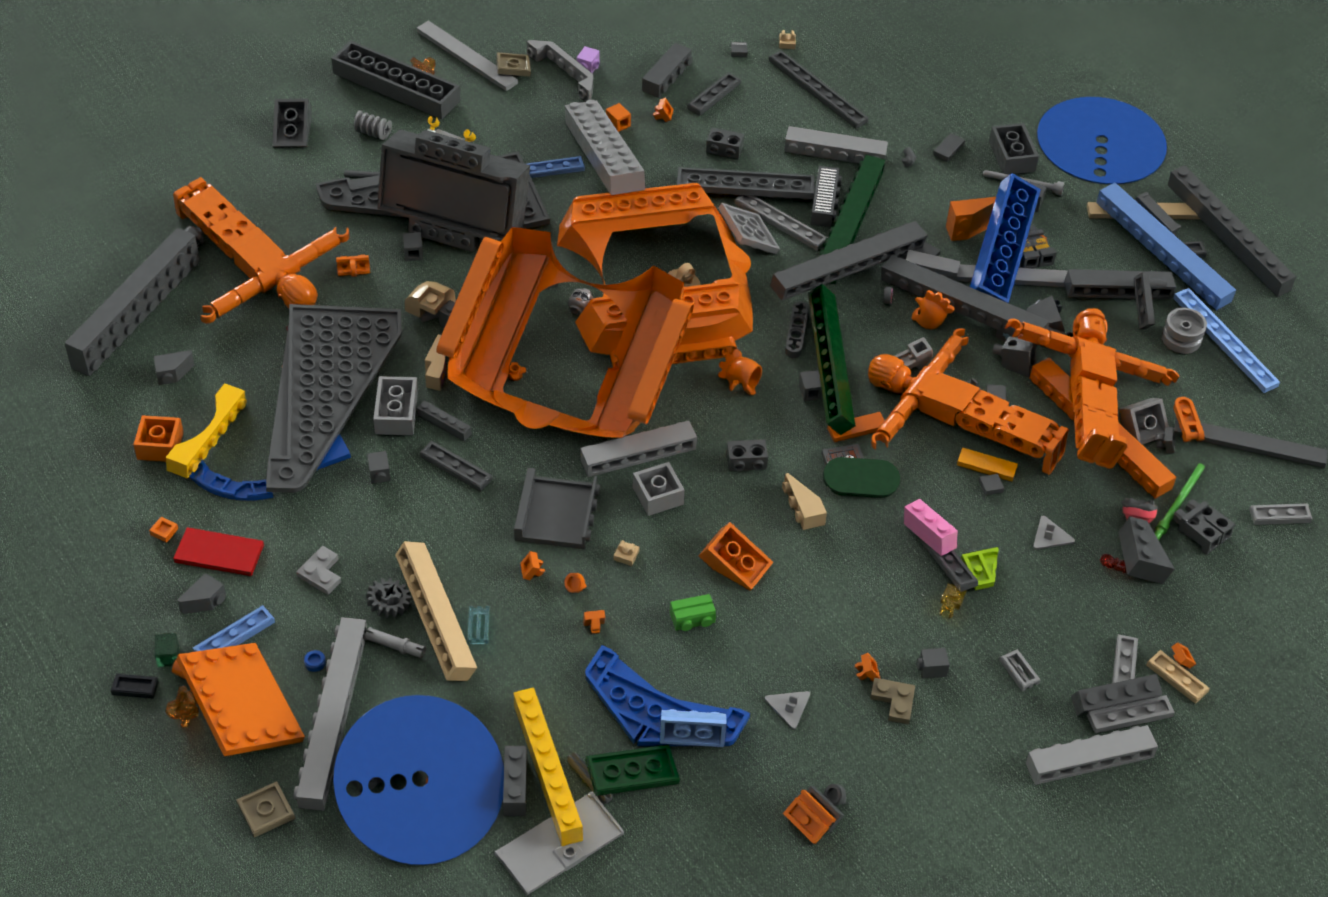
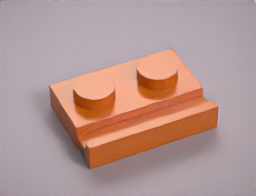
M802 790L801 794L794 799L783 813L813 844H816L830 828L829 826L832 822L836 820L806 790Z

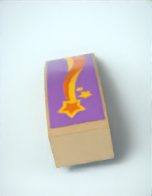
M439 334L425 359L426 388L441 391L446 375V356L436 352L441 337Z

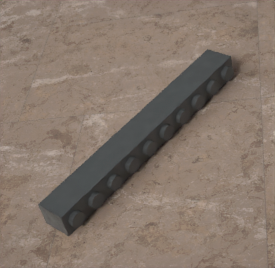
M1185 165L1171 171L1168 186L1198 215L1277 297L1292 290L1296 276Z
M916 221L905 223L898 228H892L887 232L876 234L855 244H849L847 247L836 249L815 259L806 260L799 265H793L783 271H777L773 274L770 287L783 301L812 290L820 284H828L885 262L892 255L898 257L908 253V250L914 251L922 248L928 235Z
M892 255L881 267V280L922 298L925 297L928 290L934 294L940 292L943 298L951 301L950 305L955 308V312L1011 336L1014 334L1015 329L1012 327L1004 329L1009 319H1017L1021 323L1026 322L1049 330V320L895 255Z

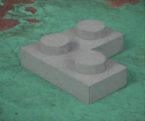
M322 545L296 571L297 577L329 595L341 583V577L329 571L339 560L338 554Z

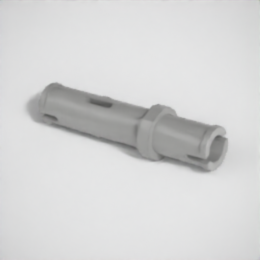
M371 627L367 629L370 633H365V640L393 648L401 654L407 653L422 659L424 657L422 653H426V646L411 642L408 638L402 639Z

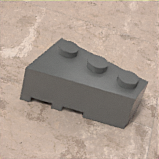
M1129 516L1118 531L1127 575L1163 584L1174 571V567L1148 521Z

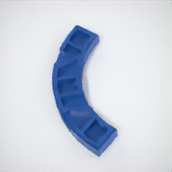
M203 460L198 464L197 470L189 476L204 490L224 498L246 501L274 498L273 492H266V479L242 482L231 481L230 478L212 472Z

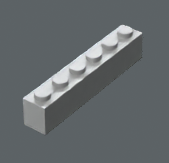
M789 126L784 152L859 164L866 155L886 159L888 142Z
M690 421L679 422L581 448V463L587 477L696 450L697 436Z
M1148 725L1142 727L1134 726L1129 730H1116L1107 735H1095L1089 739H1077L1067 744H1055L1045 749H1034L1028 754L1026 766L1034 784L1037 785L1154 758L1158 745Z

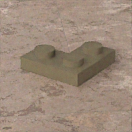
M874 677L870 699L891 703L888 721L909 724L915 685Z

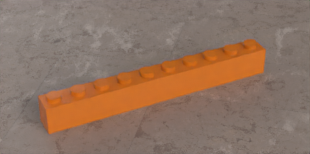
M1050 357L1033 365L1030 374L1031 381L1074 421L1075 413L1073 410L1071 377ZM1118 422L1119 436L1127 439V448L1117 462L1120 467L1124 468L1155 499L1172 490L1176 476Z

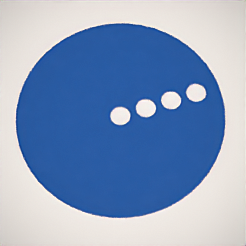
M1080 97L1061 102L1043 115L1037 130L1040 148L1055 166L1074 177L1100 184H1112L1114 182L1116 184H1125L1141 180L1151 175L1161 166L1167 151V143L1163 131L1149 115L1130 104L1103 97ZM1104 136L1108 139V142L1099 143L1096 141V137ZM1103 147L1107 150V153L1098 154L1095 149ZM1096 158H1103L1107 163L1105 165H1098L1094 160ZM1102 169L1106 172V175L1102 177L1096 176L1094 170Z
M425 695L403 696L375 706L350 728L343 739L335 761L334 793L345 823L352 833L369 849L387 859L411 865L436 864L465 853L475 846L490 830L498 816L503 801L504 765L494 738L483 723L468 710L438 697ZM423 771L427 774L428 782L425 786L418 787L413 783L412 776L415 772ZM396 774L403 775L406 779V786L402 790L392 788L390 784L392 776ZM377 777L383 780L385 787L382 792L373 793L369 790L368 783L372 778ZM351 781H358L362 785V793L357 797L350 796L346 791V786Z

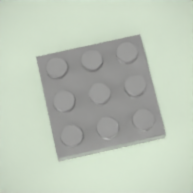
M725 203L720 204L718 209L722 214L721 216L726 220L729 225L728 228L733 232L739 244H745L754 249L758 248L767 253H778L780 248L759 214Z

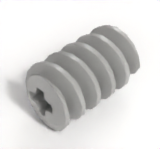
M359 110L354 119V129L357 132L385 140L392 130L391 120L387 122L385 118L381 119L379 116L375 117L373 114L369 116L367 112L363 114Z

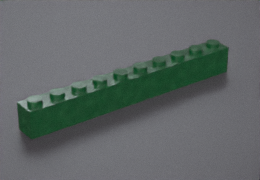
M866 155L864 160L860 161L859 172H855L854 183H850L849 193H846L844 198L845 204H841L839 209L840 215H836L835 226L831 227L829 232L830 238H826L824 243L825 249H821L819 256L854 243L884 173L885 159ZM837 280L830 283L836 285Z
M820 284L808 292L826 423L838 434L842 435L856 425L836 297L827 287Z

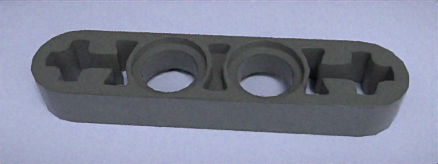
M802 301L794 303L785 348V354L790 358H798L802 353L809 312L808 304ZM795 321H800V322H802L803 324H802V325H796V324H794V322H795ZM798 334L801 337L793 338L791 335ZM793 345H796L795 350H792Z

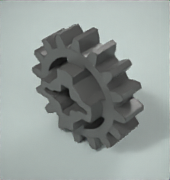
M381 578L380 583L374 581L373 586L369 585L366 594L367 606H371L372 612L377 610L378 616L382 613L385 614V618H388L389 614H392L394 618H396L397 613L403 615L404 610H408L411 596H409L410 590H405L406 584L399 585L400 580L392 582V578H389L388 581Z

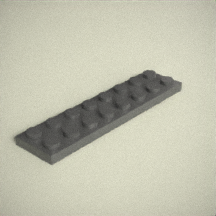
M678 167L677 185L699 183L705 193H716L718 195L733 194L735 196L752 195L755 197L767 196L769 198L784 197L786 199L801 198L803 200L814 199V175Z

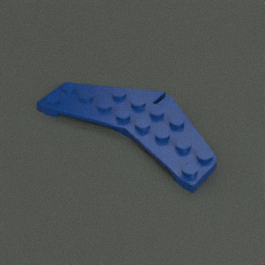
M603 645L585 670L587 682L633 744L643 729L645 730L638 740V746H695L660 743L662 710L674 709L677 711L719 712L726 714L724 746H731L736 742L750 718L749 712L739 708L730 707L729 709L678 700L656 690L619 659V655Z

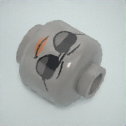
M586 288L573 291L568 300L569 310L573 314L580 316L589 301L594 298L591 295V291Z

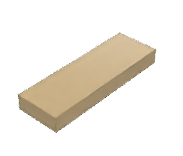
M1161 650L1147 662L1146 666L1195 704L1210 689Z

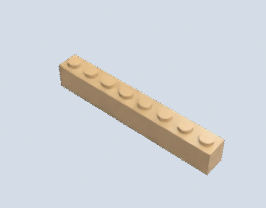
M404 541L395 556L445 678L449 681H468L477 669V666L425 543Z

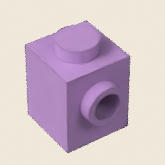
M584 46L577 56V62L593 73L599 67V50Z

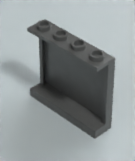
M528 468L514 527L515 541L585 549L586 543L591 540L592 530H589V527L594 525L595 515L592 512L597 509V499H595V496H599L600 484H597V476H594L593 483L538 477L536 476L535 468Z

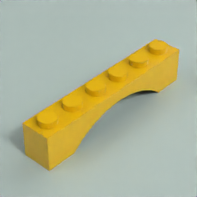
M225 383L215 395L216 412L210 425L196 437L176 444L166 456L167 471L188 479L191 473L197 470L201 460L207 457L209 450L217 444L219 437L225 434L229 424L234 422L240 410L245 408L247 400L245 399L244 390Z

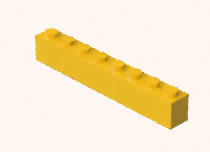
M533 687L513 692L514 708L561 846L583 841V826L535 689Z

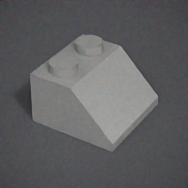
M1149 398L1119 408L1123 427L1141 444L1154 441L1156 434H1165V427H1169L1162 399Z

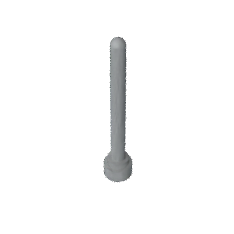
M988 170L983 171L984 177L1004 180L1009 176L1008 174ZM1020 177L1029 183L1031 181L1046 186L1047 190H1052L1055 195L1062 196L1064 182L1058 181L1052 184Z

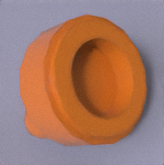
M570 573L565 578L564 584L568 592L579 593L587 587L584 577L580 573Z

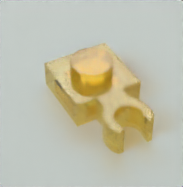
M948 583L941 597L940 603H943V605L941 606L940 615H942L943 611L948 610L950 612L949 618H952L954 608L960 609L967 590L960 592L955 585Z

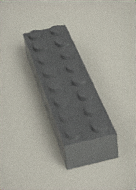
M351 40L331 58L333 74L439 119H443L461 101L459 85Z

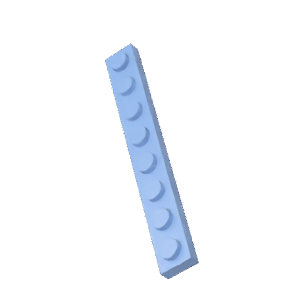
M1190 288L1174 294L1173 299L1182 308L1194 309L1205 317L1207 322L1205 332L1263 393L1279 387L1280 381Z

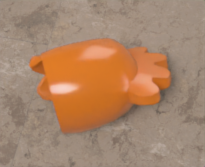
M928 290L924 298H915L920 307L912 313V320H916L925 329H936L945 321L948 313L954 312L955 308L950 305L951 301L942 297L940 292L934 294Z
M735 349L733 354L727 353L725 355L726 361L719 363V367L722 369L718 374L719 378L728 380L730 391L741 383L746 393L755 395V387L761 378L762 367L756 361L743 357L739 349Z

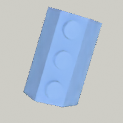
M674 709L662 710L661 744L724 747L726 714L719 712L677 711Z

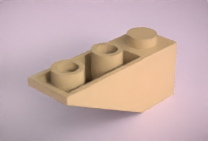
M786 473L785 481L782 482V488L784 493L788 494L790 507L795 510L797 523L801 524L803 530L825 525L827 512L821 498L789 473Z

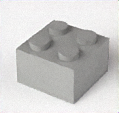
M669 462L633 473V489L647 516L684 505L685 490Z

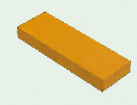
M962 448L957 462L958 466L988 475L998 474L1001 479L1011 482L1018 466L1017 463L967 448Z

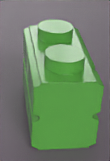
M710 594L670 602V616L675 631H688L693 627H708L715 623L716 610Z

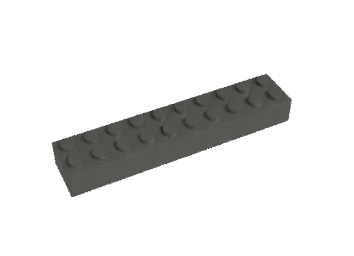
M177 228L71 335L64 344L72 369L90 376L133 333L134 329L155 310L156 306L177 287L178 283L198 265L200 257L194 234Z

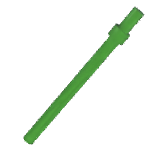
M1199 463L1163 520L1159 521L1155 527L1156 531L1154 533L1158 540L1168 531L1174 513L1180 508L1205 469L1203 464Z

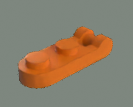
M1178 397L1173 408L1182 431L1183 441L1190 442L1194 439L1196 441H1203L1205 435L1194 403L1187 397Z

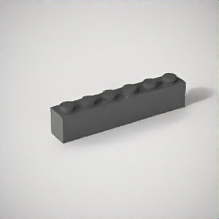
M1068 269L1064 280L1068 297L1136 299L1133 277L1142 272H1149V278L1167 280L1166 289H1151L1152 299L1171 300L1176 289L1172 272Z

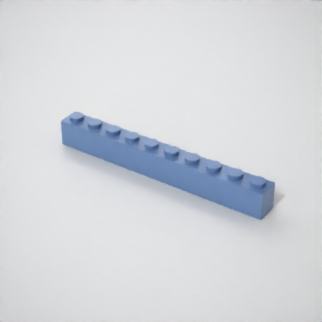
M1114 182L1099 191L1096 203L1216 311L1232 302L1236 289Z

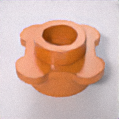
M512 362L509 366L508 378L513 381L520 380L523 374L526 373V368L521 367L517 362Z

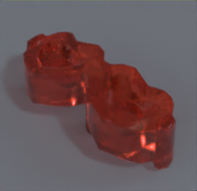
M1102 554L1100 562L1103 566L1114 568L1116 571L1123 573L1127 572L1124 560L1114 559L1110 554Z

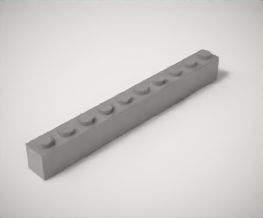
M341 617L340 625H336V641L332 642L330 650L332 657L327 660V676L322 679L323 692L318 695L317 699L318 712H314L313 715L314 728L308 734L309 748L304 750L303 761L305 763L304 767H300L299 770L300 783L294 789V799H297L298 808L325 810L335 761L340 748L365 645V633L368 632L366 620Z

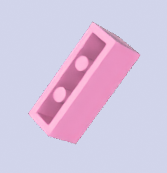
M921 499L904 507V525L940 556L957 548L958 530Z

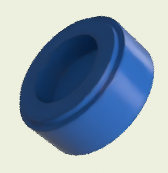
M310 651L304 657L305 667L309 671L317 672L325 667L326 660L321 651Z

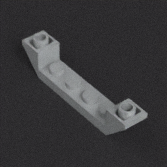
M527 41L526 51L529 57H532L536 62L548 57L578 81V95L581 99L585 101L592 100L593 74L551 41Z

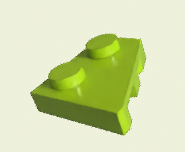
M998 547L962 554L961 560L978 580V586L974 587L975 590L994 586Z

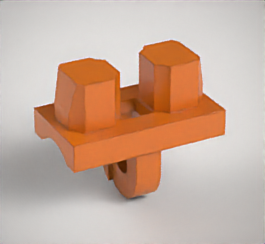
M369 255L336 257L338 276L351 275V277H357V274L370 273Z

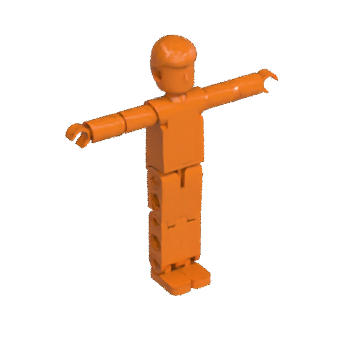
M202 177L173 193L176 214L182 219L188 217L229 258H234L235 265L250 278L210 303L212 306H202L203 313H211L207 316L200 315L201 321L206 324L214 322L216 317H221L260 292L265 293L276 285L278 298L284 301L288 309L289 304L315 305L318 297L316 288L306 277L296 275V273L303 266L337 247L340 243L349 240L348 227L343 235L337 234L335 227L333 230L288 256L260 228L256 227L239 210L237 211L211 184L206 185V181Z
M1096 308L1083 310L1076 316L1073 323V337L1049 331L1030 323H1021L1017 319H1009L1004 329L1008 327L1015 329L1012 337H1018L1019 339L1069 354L1072 358L1071 392L1075 413L1076 448L1079 449L1077 457L1080 460L1096 463V465L1112 469L1127 448V439L1119 436L1117 388L1114 387L1117 382L1116 370L1159 384L1161 380L1166 386H1169L1172 381L1176 383L1179 379V374L1175 370L1166 369V367L1116 352L1115 348L1103 345L1107 341L1108 324L1105 315Z
M963 328L954 330L953 335L950 336L939 353L936 354L928 366L922 368L916 377H911V370L904 365L901 359L889 354L878 355L870 362L868 377L871 384L895 394H902L900 402L882 423L877 432L872 435L871 446L875 450L876 441H882L888 448L889 442L899 429L903 427L905 421L913 411L919 408L921 412L954 426L957 422L961 428L997 441L1032 457L1041 458L1046 453L1042 472L1048 475L1052 473L1056 464L1065 453L1068 428L1064 426L1059 427L1055 421L1016 405L1009 407L1008 401L986 391L979 390V387L943 374L962 349L961 346L968 344L969 337L961 338L965 334V329Z

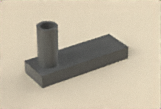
M1142 272L1133 278L1139 329H1147L1155 325L1151 289H1166L1167 280L1149 278V272Z

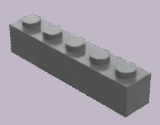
M425 400L417 407L418 416L462 441H465L472 434L471 426Z

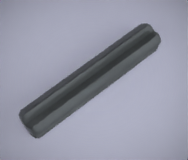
M572 753L567 757V762L594 792L586 763L577 753ZM613 794L599 795L597 797L602 803L607 804L613 799Z

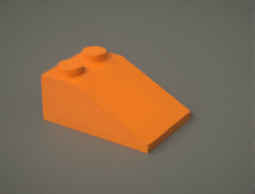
M996 197L950 201L946 229L951 241L967 240L986 230Z
M731 522L722 527L699 554V557L713 570L750 591L773 564V561Z

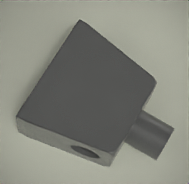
M1008 337L1004 345L997 343L994 345L993 354L1001 356L1003 368L1025 377H1030L1032 366L1036 364V344L1019 339L1018 337Z

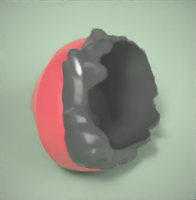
M1125 498L1121 502L1126 520L1131 516L1146 520L1150 524L1156 518L1158 506L1155 505L1154 500L1145 502V500Z

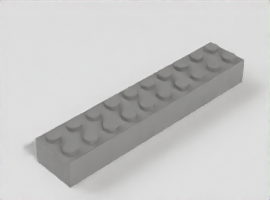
M587 100L583 103L572 102L570 105H565L566 125L609 193L616 195L645 190L644 169L598 101Z

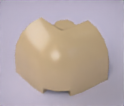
M426 281L418 285L405 299V311L419 318L426 311L436 315L449 300L456 302L455 292L453 289L437 282Z

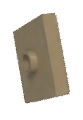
M496 53L498 74L530 77L529 55Z
M277 781L236 799L237 805L254 838L295 819V815Z

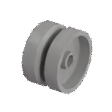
M1184 307L1172 310L1167 316L1162 332L1163 343L1170 350L1177 353L1188 354L1197 351L1201 346L1207 328L1205 317L1200 312Z

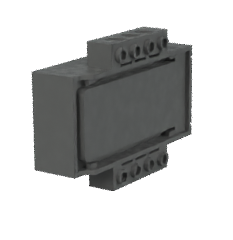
M399 129L381 147L377 209L409 217L408 233L421 232V237L473 252L480 245L479 238L489 237L502 241L512 227H524L530 165L491 155V148L439 133L424 130L420 134H415Z

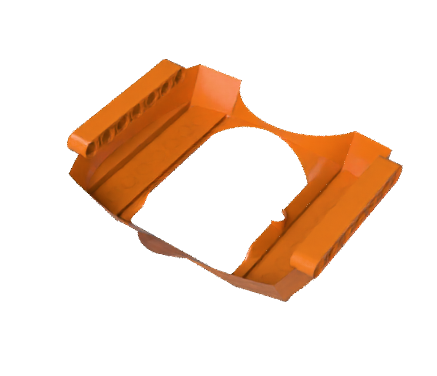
M699 183L645 188V190L616 195L602 193L575 197L560 224L557 246L571 250L588 260L599 272L603 285H606L602 274L603 256L612 232L684 224L690 222L695 216L711 214L715 217L732 277L716 280L712 284L684 287L683 301L694 304V309L672 364L724 358L727 353L733 354L734 350L737 349L736 340L753 331L752 302L746 276L751 266L750 257L737 246L721 214ZM603 293V297L593 298L589 301L575 323L590 352L610 355L613 367L616 366L618 359L613 354L617 349L628 321L615 302Z
M512 227L502 241L489 237L483 238L440 337L436 352L449 357L447 377L449 380L473 395L513 412L517 420L528 428L538 429L551 425L588 435L622 438L634 432L640 423L647 424L649 422L692 316L694 304L683 301L684 282L654 265L640 276L618 284L600 285L578 279L570 274L557 260L552 248L551 232ZM580 282L599 289L615 302L628 321L617 349L613 354L617 357L618 362L613 368H608L598 392L596 407L589 420H582L506 394L503 391V386L509 373L510 362L539 293L558 283Z

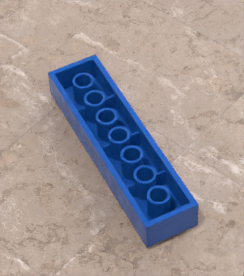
M1013 173L1000 182L970 284L971 288L1007 303L1010 300L1041 189Z

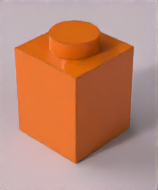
M620 103L606 109V115L618 132L631 127V113Z

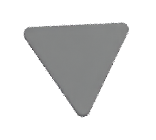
M1041 516L1033 545L1035 550L1074 544V538L1046 516Z
M810 692L766 695L765 701L791 729H796L810 697Z

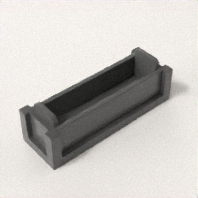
M1148 192L1137 196L1135 201L1177 236L1176 232L1182 226L1177 224L1151 198Z

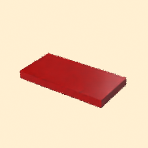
M187 527L173 559L174 563L252 576L264 547V541Z

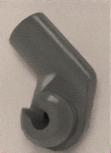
M906 147L903 150L906 158H902V163L905 167H910L917 158L912 149Z

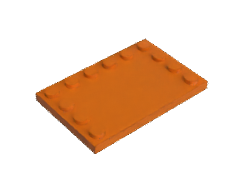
M256 643L178 654L176 661L224 756L303 742L305 735Z

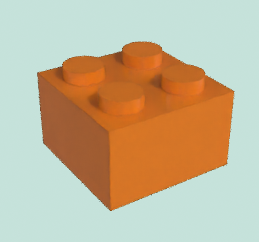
M142 415L133 444L137 460L166 462V456L176 444L182 441L184 432L181 418Z

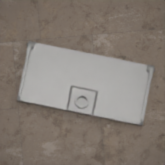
M593 791L574 802L583 826V841L561 846L552 817L494 852L495 856L526 895H529L563 872L568 871L624 834L621 826L600 802L599 798L595 796Z

